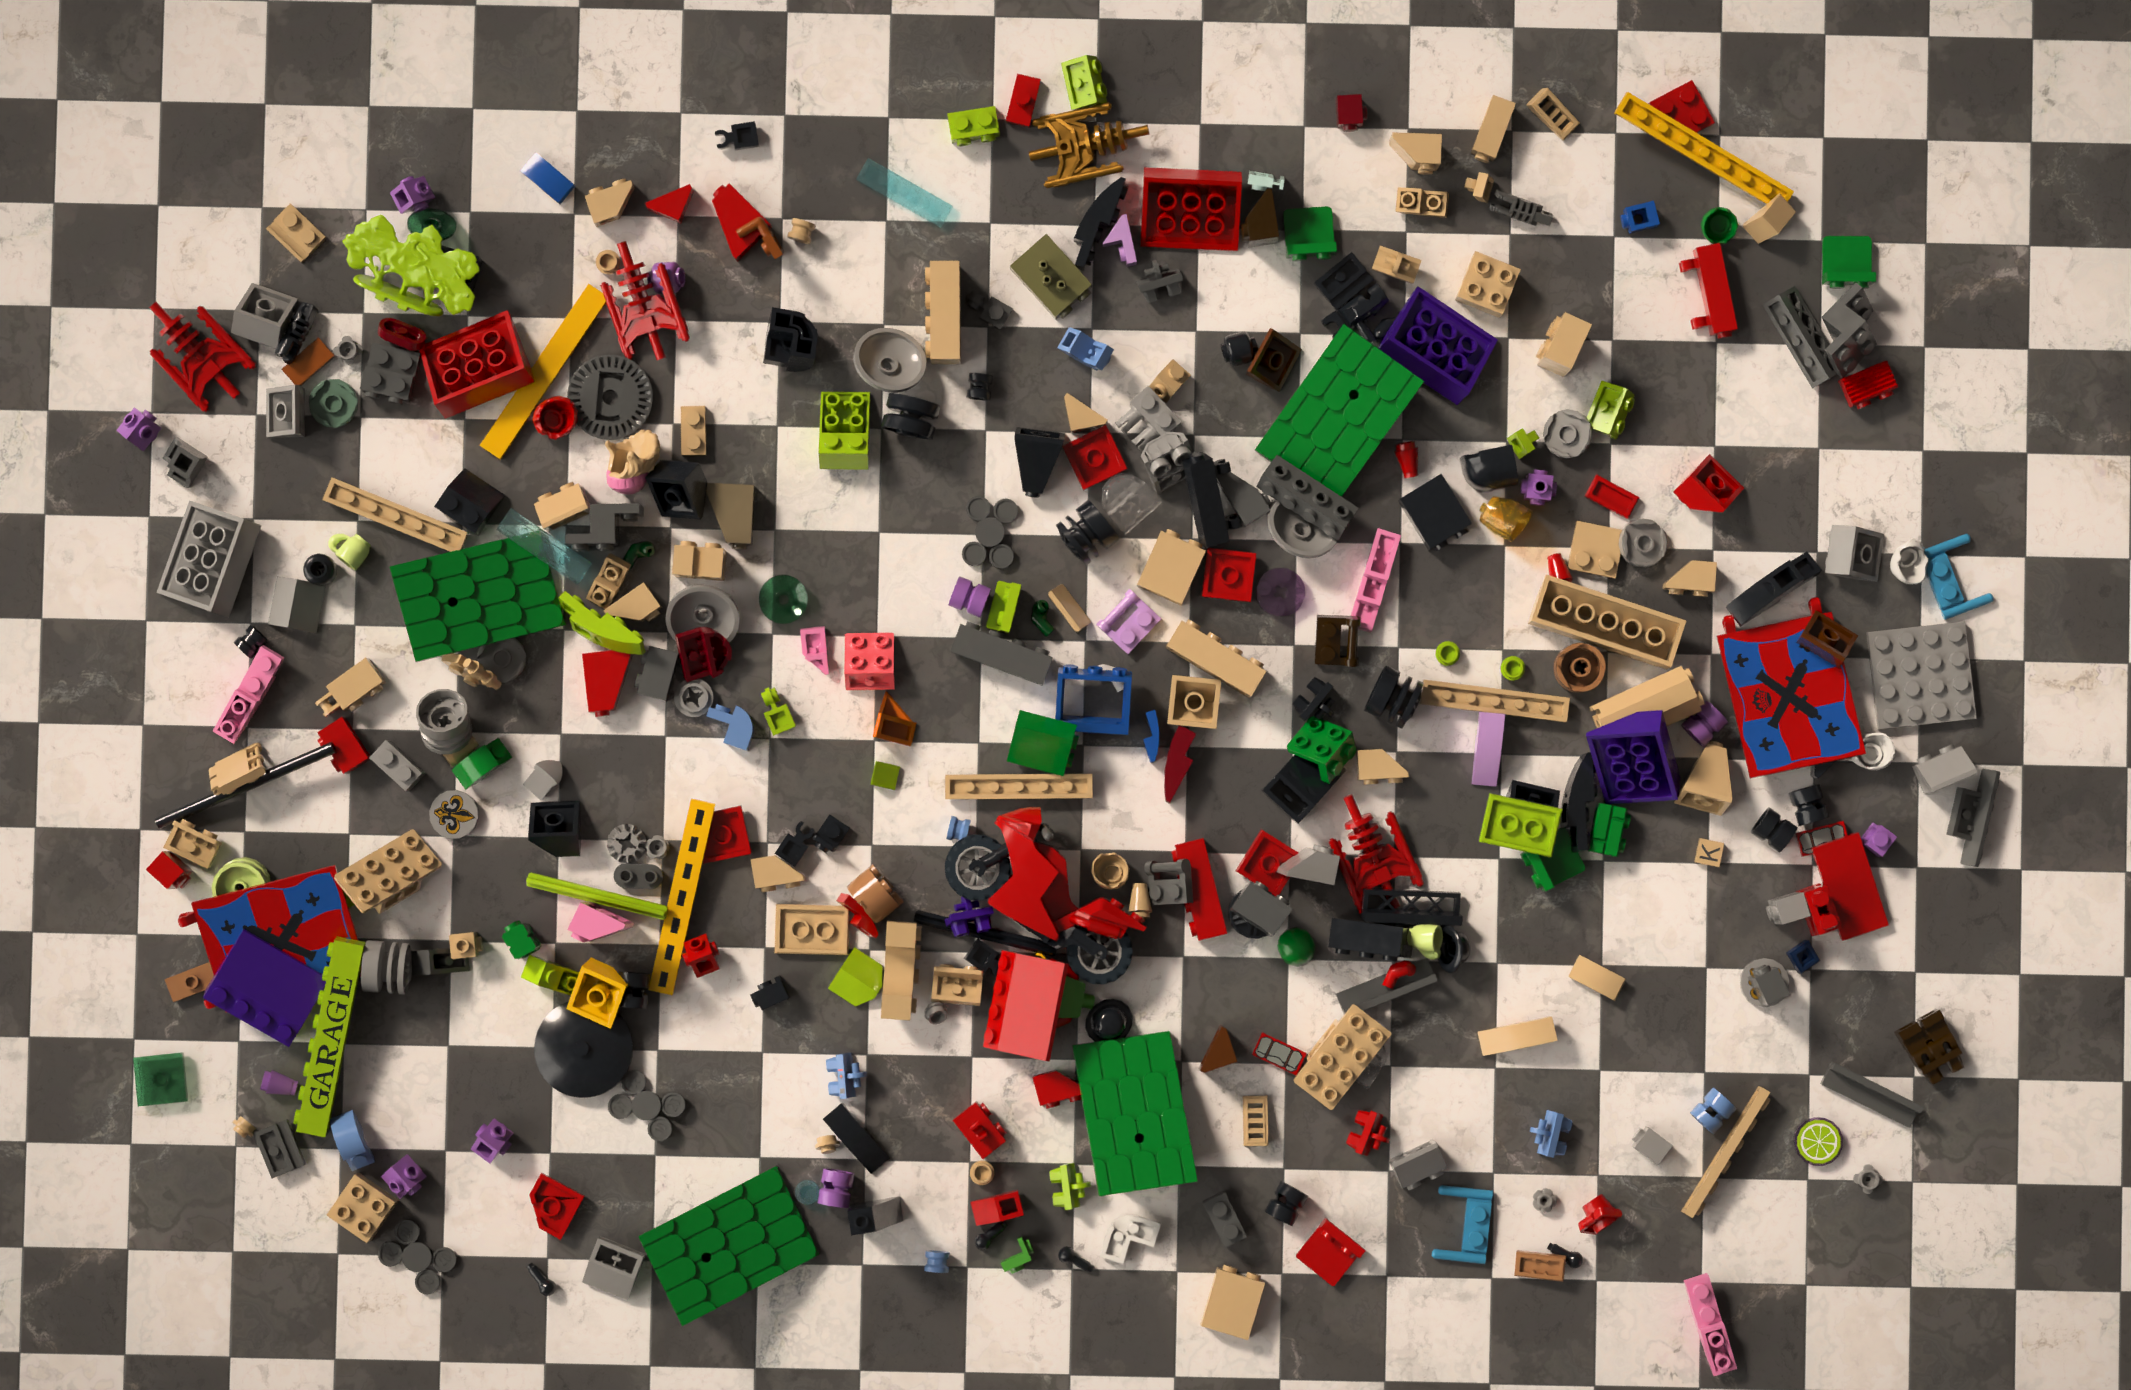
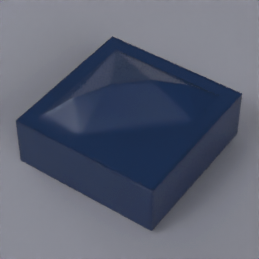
M1809 940L1802 941L1786 952L1799 974H1802L1820 961Z

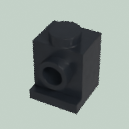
M780 975L774 978L776 983L772 984L771 980H768L757 986L758 991L750 994L756 1008L760 1006L761 1010H764L790 998Z

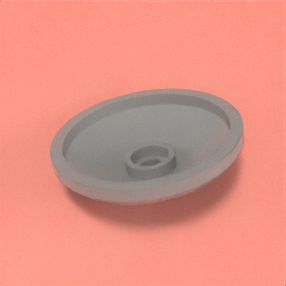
M878 328L869 331L859 339L854 350L853 360L858 374L870 386L881 391L892 393L907 391L920 382L926 370V356L921 345L912 336L901 330Z
M1279 501L1273 504L1268 515V528L1274 541L1283 550L1302 558H1316L1325 555L1335 546L1337 539L1327 535L1314 524L1307 522L1302 516L1291 509H1287Z
M694 585L679 591L671 599L667 607L666 626L675 641L676 634L698 627H709L722 634L730 643L739 628L740 616L736 603L726 592L714 586ZM706 609L708 612L702 613L699 610Z

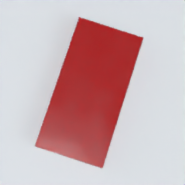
M1859 832L1811 847L1824 886L1828 885L1842 927L1837 929L1840 939L1844 941L1888 926V920Z

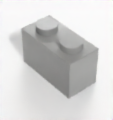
M385 740L369 757L405 791L410 792L426 774L390 740Z
M1794 892L1767 900L1769 904L1766 907L1767 915L1770 921L1774 920V924L1783 925L1811 916L1804 892Z

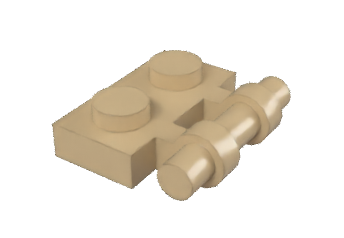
M455 653L445 655L441 659L442 662L449 666L448 670L450 672L463 676V681L471 686L477 687L479 684L492 687L495 690L501 687V682L497 679V676L491 671L484 670L483 665L478 661Z

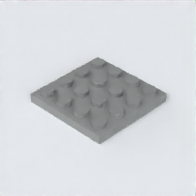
M1965 621L1866 632L1878 730L1977 719Z

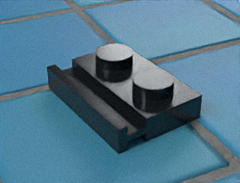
M1351 252L1316 280L1314 285L1334 309L1338 310L1370 284L1374 278Z

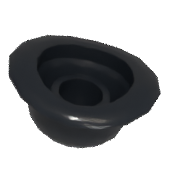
M1440 925L1443 931V941L1438 961L1446 972L1452 973L1458 969L1461 963L1468 959L1471 945L1469 939L1462 932H1458L1449 925Z
M1106 999L1095 1004L1088 1012L1085 1019V1029L1088 1036L1094 1042L1126 1037L1132 1027L1133 1015L1129 1006L1123 1001Z

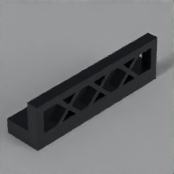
M1363 888L1361 918L1365 922L1462 926L1463 916L1459 913L1461 893ZM1369 895H1379L1384 900L1377 908H1368ZM1383 895H1389L1390 897L1386 899ZM1397 896H1404L1408 901L1401 909H1395L1390 904ZM1407 896H1414V898L1410 900ZM1421 897H1428L1432 902L1426 910H1419L1414 905ZM1431 897L1439 898L1436 901H1434ZM1445 898H1454L1453 911H1443L1438 904Z

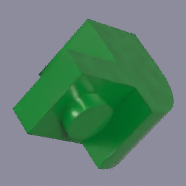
M498 737L471 753L451 771L464 789L467 790L483 780L490 772L508 762L512 756Z

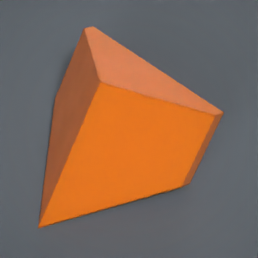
M885 691L873 737L911 746L917 723L913 722L890 694Z

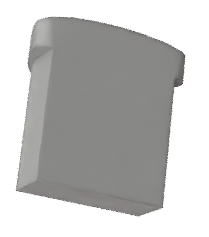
M544 760L536 763L534 766L535 770L524 782L523 785L539 800H543L551 789L559 784L562 778V765L559 761Z

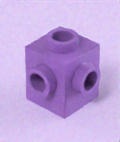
M409 176L400 181V185L390 192L400 214L413 210L415 213H419L429 207L428 203L435 198L424 176L415 179L413 176Z
M134 407L125 416L123 423L116 431L144 451L156 439L158 432L162 428L155 423L157 418L146 409L142 413Z
M1533 470V474L1529 473L1526 475V479H1522L1521 493L1524 494V500L1530 501L1531 505L1544 506L1545 502L1551 501V496H1556L1557 482H1553V476L1547 475L1548 471ZM1536 483H1543L1544 490L1538 491L1536 489Z
M493 1119L488 1126L483 1124L477 1131L475 1136L478 1138L471 1150L491 1164L498 1154L503 1156L509 1149L511 1143L508 1141L513 1132L504 1124Z
M407 1154L390 1167L381 1177L387 1183L390 1190L401 1199L407 1193L410 1196L415 1194L422 1187L419 1183L427 1176Z

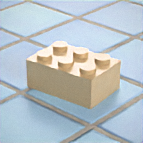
M1566 312L1561 317L1557 316L1547 330L1546 336H1549V339L1547 338L1541 344L1536 354V358L1539 359L1537 365L1564 377L1572 369L1592 324Z

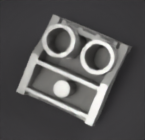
M1167 432L1146 444L1140 456L1157 495L1186 479L1182 460L1189 458L1193 451L1184 433Z

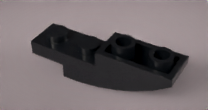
M1120 177L1107 187L1092 203L1079 224L1074 236V241L1082 244L1075 262V266L1078 269L1084 270L1086 265L1091 266L1095 252L1091 251L1094 242L1099 243L1103 229L1099 228L1100 225L1110 228L1111 222H1117L1121 210L1117 208L1119 199H1125L1129 186L1125 185L1126 178Z
M1806 551L1763 577L1729 603L1726 608L1741 627L1777 604L1782 597L1819 575L1822 570Z
M1591 752L1582 754L1575 763L1568 778L1562 800L1561 829L1570 828L1571 853L1588 851L1591 842L1590 833L1587 832L1586 822L1589 821V809L1585 804L1594 802L1598 793L1597 784L1594 783L1593 773L1596 772Z

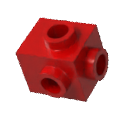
M707 934L683 942L686 950L682 954L687 967H692L697 978L720 969L716 956L720 955L715 941L710 942Z

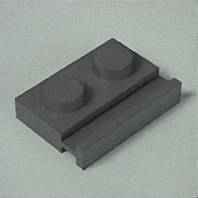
M288 1119L253 1133L271 1179L306 1165Z

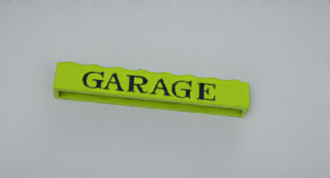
M337 936L334 943H329L327 957H331L329 967H324L322 981H326L324 991L320 990L317 1004L321 1005L320 1014H315L312 1026L313 1029H316L315 1038H310L308 1052L312 1053L310 1062L305 1063L303 1076L307 1077L305 1086L301 1085L298 1100L302 1101L301 1109H296L293 1124H297L296 1132L326 1137L328 1134L366 942Z

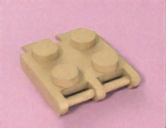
M254 743L216 762L215 766L209 769L211 791L214 792V795L233 793L238 787L246 783L255 782L260 776L265 774V767L262 765L264 758L260 754L262 751L260 743Z

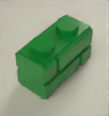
M1603 803L1596 804L1590 833L1589 852L1618 857L1619 853L1624 852L1626 839L1622 838L1624 828L1628 829L1631 815L1627 814V808Z
M519 920L504 928L506 932L502 935L505 944L511 947L509 950L514 959H524L542 946L537 937H533L534 932L529 924H521Z

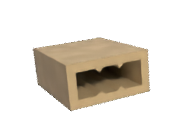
M1167 529L1166 533L1160 532L1137 586L1178 605H1182L1206 550L1202 549L1203 545L1192 539H1189V542H1185L1179 539L1180 534Z
M1223 1265V1268L1217 1267L1200 1325L1248 1340L1265 1282L1260 1280L1261 1276L1255 1273L1247 1272L1246 1275L1237 1273L1238 1269L1232 1266Z

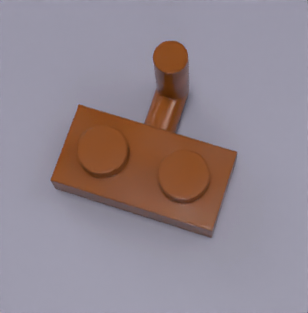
M757 217L736 230L739 237L743 238L758 229L764 241L761 246L768 257L772 255L776 259L785 252L773 231H770L762 217Z

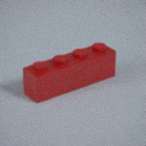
M1204 838L1174 845L1175 850L1171 851L1173 862H1177L1179 859H1188L1191 864L1193 903H1184L1186 913L1191 912L1193 922H1189L1192 937L1197 936L1198 941L1227 934Z

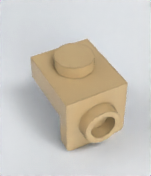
M1172 359L1156 376L1149 387L1162 401L1167 403L1189 379L1191 374Z
M477 932L449 935L452 959L479 956V951H483L481 936L477 937Z

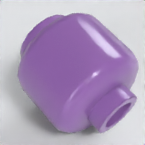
M676 262L655 263L651 271H649L650 277H647L648 284L653 283V290L657 294H663L664 288L659 284L661 279L657 277L655 272L658 269V264L663 263L666 266L674 293L679 292L685 284L684 269Z

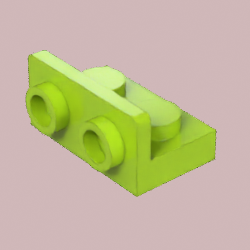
M1084 55L1061 62L1071 110L1107 103V88L1102 82L1101 77L1102 66L1096 56Z
M995 106L947 113L952 144L957 143V146H967L972 144V140L981 139L982 143L992 142L996 140L995 137L1000 136Z
M1601 381L1586 417L1591 423L1592 430L1606 434L1616 440L1625 428L1627 413L1634 406V394L1626 388Z
M997 582L986 625L987 628L1010 634L1022 587L1021 584Z

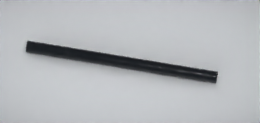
M329 742L265 770V774L260 776L255 782L246 783L238 787L233 793L224 795L222 793L219 795L212 793L156 817V825L159 829L173 824L174 820L178 822L337 753L336 747L333 742Z

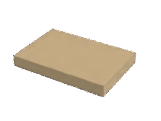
M776 904L774 953L849 955L850 911L844 906Z

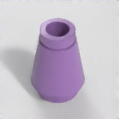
M271 1070V1072L265 1071L260 1090L266 1091L265 1094L295 1095L298 1081L274 1070Z

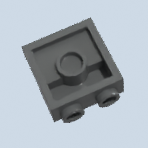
M372 343L360 390L365 391L364 396L379 399V396L382 395L389 397L388 401L403 405V401L410 402L421 354Z

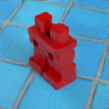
M1817 883L1796 891L1804 892L1811 915L1805 918L1811 936L1821 935L1842 927L1828 885L1824 886Z

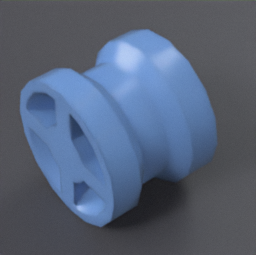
M951 816L946 839L960 840L967 837L971 820L965 819L962 821L958 820L955 816Z
M925 1251L927 1264L924 1267V1271L935 1273L949 1272L947 1259L950 1256V1252Z

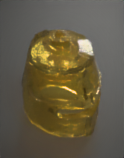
M1497 496L1492 497L1487 504L1483 503L1479 510L1482 512L1479 519L1480 522L1495 535L1509 542H1513L1520 535L1533 515V511L1512 499L1509 500Z

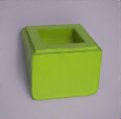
M876 761L870 785L895 790L900 766Z

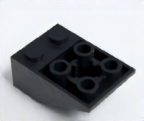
M1293 755L1261 791L1296 824H1299L1346 772V769L1343 767L1341 773L1329 784L1321 781L1318 764Z

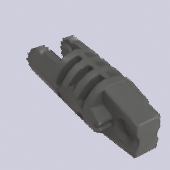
M1496 190L1494 195L1498 199L1510 202L1511 205L1508 209L1498 204H1491L1489 210L1534 226L1537 225V222L1550 226L1553 214L1542 210L1543 205Z

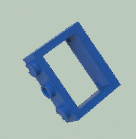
M1071 664L1064 665L1063 668L1058 667L1055 719L1077 725L1075 732L1128 735L1132 672L1121 667H1115L1112 670H1103L1099 666L1079 669L1078 666ZM1065 679L1124 682L1122 718L1063 715Z

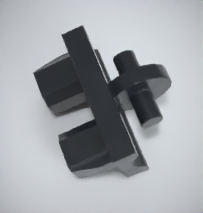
M1314 677L1306 686L1316 695L1314 699L1309 702L1302 695H1299L1291 705L1300 714L1299 717L1303 721H1306L1316 707L1320 708L1314 715L1317 719L1320 720L1325 713L1332 717L1334 712L1329 708L1335 701L1331 697L1324 704L1321 701L1334 686L1329 682L1325 684L1322 680Z

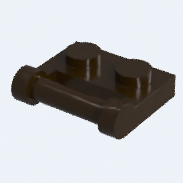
M1317 615L1314 663L1318 665L1359 666L1357 643L1361 617ZM1341 625L1349 626L1347 656H1340Z

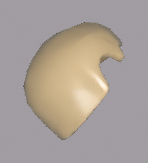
M1101 853L1093 861L1091 873L1094 881L1100 887L1109 890L1118 889L1128 880L1129 866L1126 860L1117 855V853Z

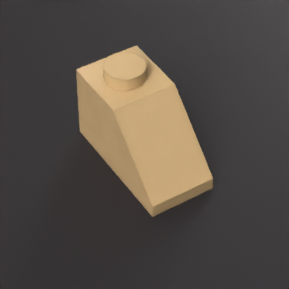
M643 582L603 611L605 614L608 612L613 617L618 616L619 618L642 622L647 619L650 622L660 615L658 610L663 607Z

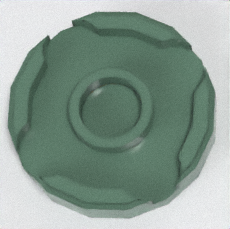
M340 379L322 381L313 388L309 396L310 412L318 423L326 427L339 428L345 426L354 419L358 411L356 392L348 383Z

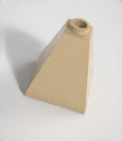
M1716 741L1707 743L1682 785L1678 800H1674L1675 804L1722 816L1732 803L1727 749L1723 748V744Z

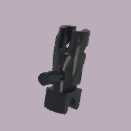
M1378 283L1367 289L1370 300L1365 299L1362 295H1358L1321 320L1324 326L1330 323L1338 325V330L1333 334L1332 339L1342 325L1345 324L1350 329L1357 327L1361 335L1368 342L1372 343L1376 340L1366 325L1367 319L1371 315L1376 316L1379 310L1389 302V299Z

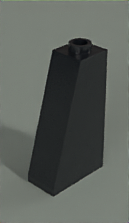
M900 1196L851 1204L847 1210L851 1236L876 1232L904 1221Z

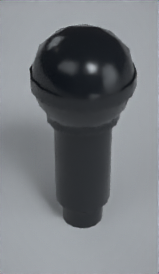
M1001 1221L986 1233L977 1235L974 1239L975 1246L979 1250L988 1249L992 1240L1004 1231L1008 1225L1005 1221Z
M1551 1242L1547 1247L1553 1254L1566 1256V1262L1571 1268H1578L1583 1263V1257L1579 1252H1570Z
M1063 1247L1058 1253V1258L1062 1263H1072L1089 1272L1094 1267L1090 1262L1076 1255L1071 1247Z
M530 1263L527 1269L539 1284L540 1293L544 1296L552 1295L556 1290L554 1281L546 1278L536 1265Z

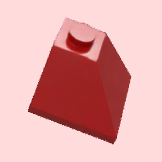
M1709 454L1680 483L1673 493L1690 509L1723 513L1744 487Z

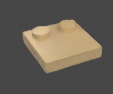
M1576 521L1567 565L1568 569L1616 579L1621 554L1619 538L1622 530Z

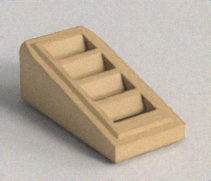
M1542 88L1526 104L1561 140H1564L1580 124L1548 88ZM1546 98L1548 101L1540 108L1538 105ZM1553 105L1555 108L1547 115L1545 112ZM1560 112L1562 115L1553 122L1552 119ZM1568 119L1570 122L1560 130L1559 126Z
M1267 1095L1243 1096V1146H1268ZM1248 1103H1262V1108H1248ZM1248 1113H1262V1118H1248ZM1248 1123H1262L1263 1128H1248ZM1249 1133H1263V1138H1249Z

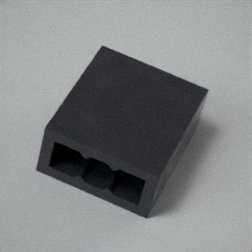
M1442 474L1398 500L1428 551L1432 548L1438 551L1448 545L1447 539L1455 535L1458 539L1469 532L1467 527L1472 522Z

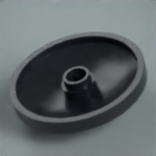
M569 1002L561 1004L545 1017L536 1034L534 1054L541 1075L554 1089L568 1096L588 1098L608 1092L624 1078L632 1062L633 1039L626 1021L617 1013L614 1024L610 1029L566 1009Z

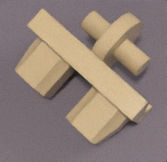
M1380 246L1372 270L1413 284L1422 260Z

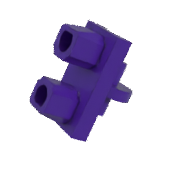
M961 897V903L954 904L955 911L962 910L963 912L950 914L949 918L945 919L946 927L951 926L955 938L969 934L967 925L969 922L975 923L977 933L988 932L991 929L990 917L994 914L993 907L972 910V908L979 907V901H971Z

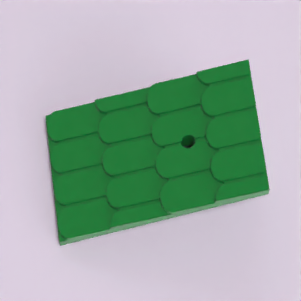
M1343 324L1260 441L1255 451L1270 462L1273 461L1276 455L1280 456L1342 497L1424 381ZM1349 393H1355L1358 398L1355 400L1351 399Z
M540 531L389 567L415 662L566 625ZM456 598L458 603L452 607V602Z
M1170 1031L1072 1045L1098 1195L1105 1196L1198 1182ZM1141 1133V1139L1136 1142L1135 1135Z
M777 1166L638 1236L682 1326L820 1255ZM704 1253H709L711 1255L710 1261L706 1260L703 1257Z

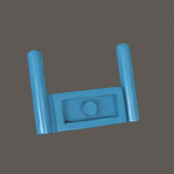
M1964 534L1926 548L1924 554L1928 557L1926 575L1944 620L1989 604L1994 600L1993 595L1987 593L1964 602L1948 556L1945 553L1970 543L1971 537L1969 534Z
M1441 1185L1438 1189L1440 1195L1467 1198L1462 1250L1460 1252L1434 1249L1432 1257L1434 1259L1485 1264L1493 1191Z

